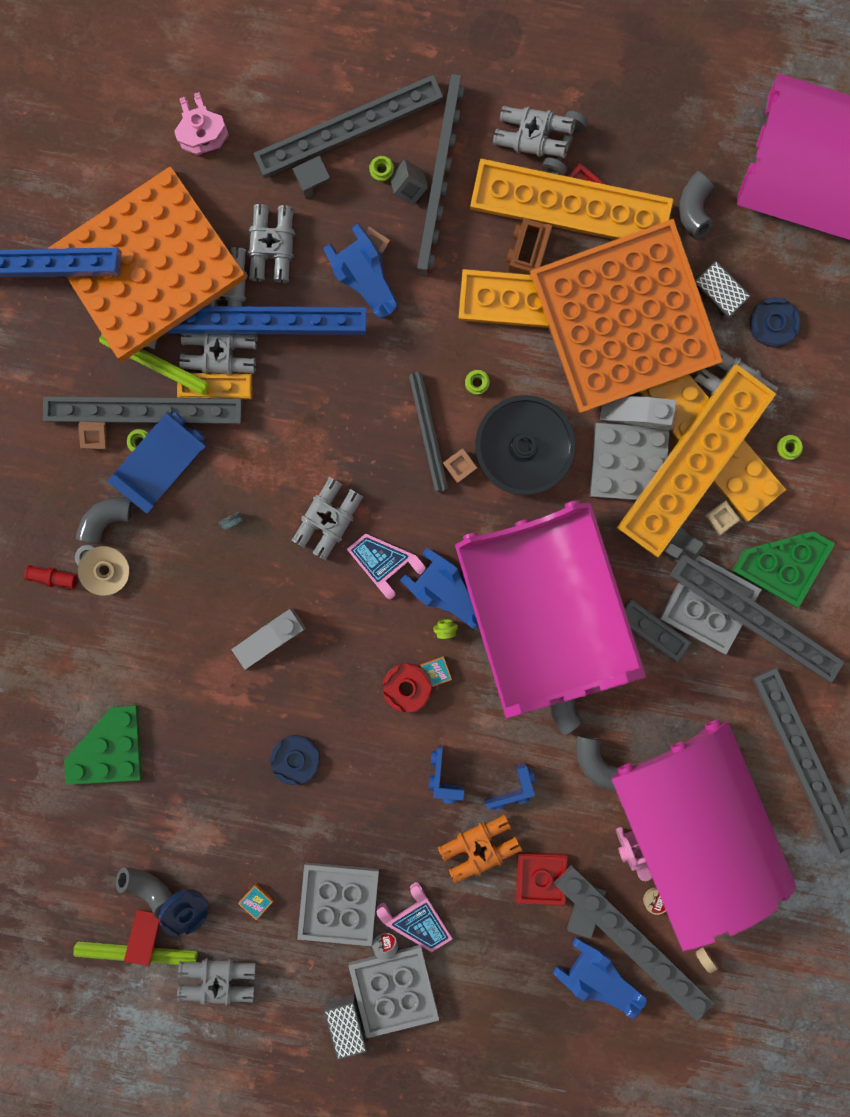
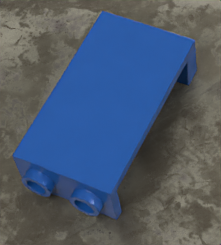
M167 411L107 481L145 513L152 509L156 501L207 444L203 441L205 436L195 428L191 431L184 425L186 420L175 411L173 414Z

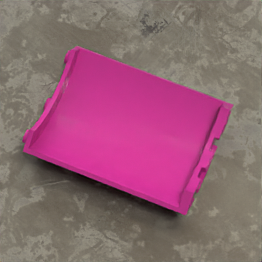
M778 73L767 99L765 115L768 116L766 125L763 124L756 144L758 151L755 158L757 160L755 163L751 162L737 194V205L850 240V95Z
M579 500L566 503L564 509L531 522L529 519L521 520L515 523V527L488 534L478 535L477 532L463 536V541L455 544L506 718L646 678L590 502L580 503Z
M719 720L711 721L705 724L704 729L687 742L676 743L670 747V751L637 765L625 764L617 769L618 772L612 778L683 951L714 943V937L728 932L732 936L755 925L779 909L777 903L780 900L787 901L797 887L728 720L721 723Z

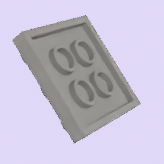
M595 423L589 497L637 500L668 457L669 430L633 425Z
M698 556L695 560L696 563L754 602L756 601L762 589L701 556ZM680 583L677 584L659 617L660 620L725 655L742 627L740 623Z
M305 862L297 940L372 946L379 869Z
M422 945L397 950L396 954L388 959L372 956L349 962L348 966L366 1038L439 1021V1014Z

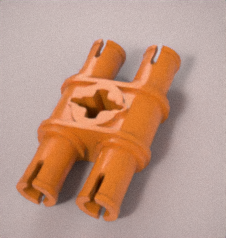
M505 814L486 824L480 822L478 826L464 833L460 832L456 839L438 847L444 862L462 852L469 855L468 861L449 869L455 884L474 874L481 876L482 872L496 865L501 866L504 859L522 852L516 837L498 846L491 843L492 837L511 829ZM475 841H477L481 847H485V857H483V855L480 854L479 851H476Z

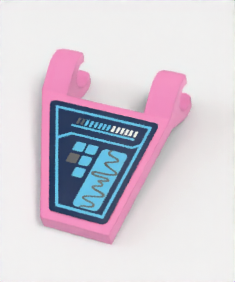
M364 534L347 549L389 600L396 593L386 580L409 562L418 574H422L426 570V567L416 555L368 534Z
M415 882L410 886L411 894L417 903L393 917L385 903H381L376 907L378 917L386 926L413 942L422 945V947L430 952L453 939L419 882Z

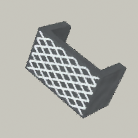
M717 261L695 281L697 287L724 313L720 318L723 322L750 297L749 293Z
M355 994L327 1001L324 1013L337 1060L367 1052L368 1041Z

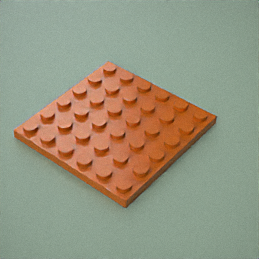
M171 166L48 248L118 247L122 252L119 275L66 276L116 357L121 362L247 279Z
M674 219L530 271L579 414L723 362Z

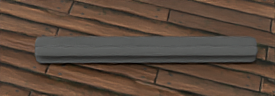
M415 372L409 375L433 485L436 492H443L448 489L425 384L422 373Z

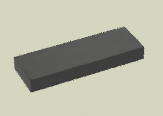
M632 599L625 605L624 609L631 630L673 661L678 662L692 642Z

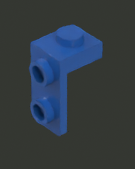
M437 745V751L432 750L431 766H435V776L430 775L429 790L433 791V798L443 799L444 803L456 804L458 800L463 801L464 787L440 784L443 747L442 745Z
M525 763L515 765L522 789L485 799L486 809L492 808V811H497L505 808L507 803L516 802V804H522L530 801V797L535 796L532 784L536 783L532 768L527 769Z

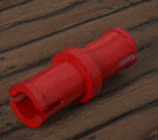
M28 565L24 572V579L26 581L44 583L47 587L60 586L74 590L78 583L77 574L60 572L52 567L45 569Z

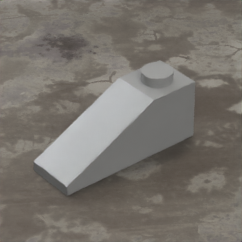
M626 396L602 405L600 421L674 431L678 405L676 400Z
M292 608L269 622L231 650L246 670L307 628Z

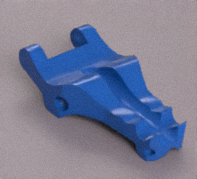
M357 223L352 227L358 239L339 254H337L331 243L324 247V251L338 281L359 292L373 309L377 318H385L397 309L399 302L395 299L394 293L384 277L382 253L363 227Z
M426 548L422 554L426 559L432 561L430 566L416 583L411 580V577L406 575L401 578L402 583L426 606L449 611L472 629L479 628L469 592L460 577L458 569L449 561Z
M575 937L572 945L579 949L581 954L568 973L561 967L556 966L553 974L582 1001L596 1000L606 1002L623 1011L631 1019L638 1017L641 1009L646 1005L644 993L638 991L620 976L607 953L595 948L583 939Z

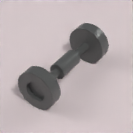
M575 111L566 112L565 117H574L576 120L575 128H572L573 130L580 132L586 130L589 121L584 115ZM564 134L562 141H568L570 147L573 137L570 134ZM557 156L556 159L545 158L542 164V169L548 173L564 176L567 171L566 165L561 162L562 157Z

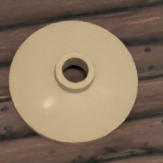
M108 546L95 547L86 552L79 562V580L93 594L101 596L111 595L121 590L126 584L129 577V564L125 556L117 549ZM101 566H107L109 568V572L107 574H102L100 572Z

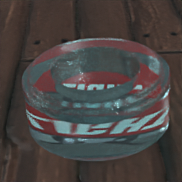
M241 511L218 523L221 529L225 530L244 521V517Z

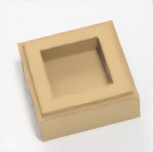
M723 501L704 515L718 535H722L740 521V518L727 501Z

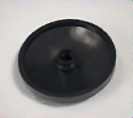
M531 395L514 396L499 402L484 416L476 434L475 452L482 472L496 487L515 495H534L550 489L566 475L574 458L575 436L568 418L550 401Z

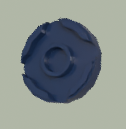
M774 297L764 300L755 307L751 314L749 325L752 335L759 343L767 347L776 348L784 346L794 339L799 332L801 319L799 311L788 300Z
M292 735L283 738L276 744L271 753L270 763L273 773L283 783L300 785L309 781L315 775L319 767L320 756L314 742L304 736Z
M190 889L177 892L168 898L161 907L158 915L159 924L165 933L170 936L180 937L179 934L183 933L188 935L201 927L207 919L209 904L203 894L197 890Z

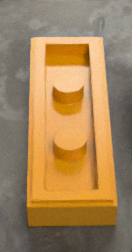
M190 373L209 383V389L205 395H201L177 382V398L252 400V374H232L227 376V374Z

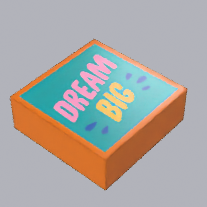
M444 656L420 664L421 668L429 675L432 687L452 680Z
M255 883L238 904L257 920L272 904L274 899Z

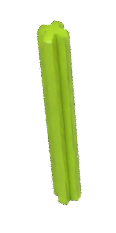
M101 334L99 342L111 348L103 334ZM143 349L129 357L201 395H205L209 389V383Z
M77 942L74 946V956L124 961L127 946ZM154 948L151 963L179 966L180 961L197 962L198 953L196 951Z

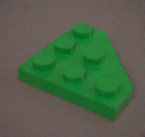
M812 531L744 549L732 572L793 607L799 608L835 543Z
M138 705L113 706L107 711L64 760L66 785L137 781L142 779Z

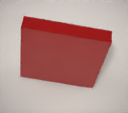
M518 852L516 904L566 906V895L554 882L567 870L568 855Z

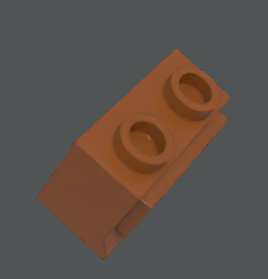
M523 218L522 225L516 224L513 239H517L515 248H509L506 262L510 263L508 271L530 275L531 270L541 266L552 225ZM526 230L538 233L530 263L518 260Z

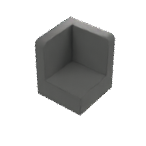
M320 156L293 168L295 178L306 199L314 195V187L330 179Z
M405 159L390 178L393 193L411 205H414L428 188L424 171Z
M680 527L663 552L676 563H678L682 555H686L695 561L705 548L703 542L691 537Z

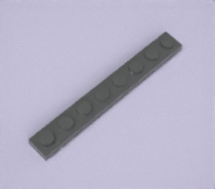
M451 74L417 275L427 276L428 269H433L435 254H431L432 245H437L439 230L435 229L436 222L442 220L444 206L440 205L441 197H446L448 182L444 181L445 172L450 173L452 158L448 157L449 148L454 149L456 134L452 133L453 125H458L460 110L456 109L457 102L463 100L465 88L464 85H460L461 75Z
M431 75L253 154L265 179L442 102L443 95L434 75Z
M43 396L44 422L157 424L167 411L171 414L175 411L186 420L184 424L242 425V399Z
M686 555L681 556L669 577L825 681L832 683L845 663Z
M773 667L752 677L834 857L839 860L850 855V825L777 668Z
M572 865L554 882L577 907L696 1021L714 1005V1002Z

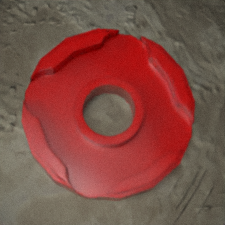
M411 663L399 664L385 676L383 680V694L390 707L398 712H416L425 706L430 699L432 684L429 675L423 668ZM403 682L412 684V694L403 693L401 689Z

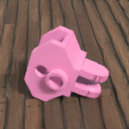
M200 92L194 94L198 108L189 110L190 106L185 97L179 98L184 113H182L183 119L174 131L182 150L195 155L221 148L229 136L222 116L207 111Z
M622 827L617 828L616 833L621 844L618 850L623 863L628 861L631 870L637 871L640 880L645 882L651 880V873L634 832L624 833Z

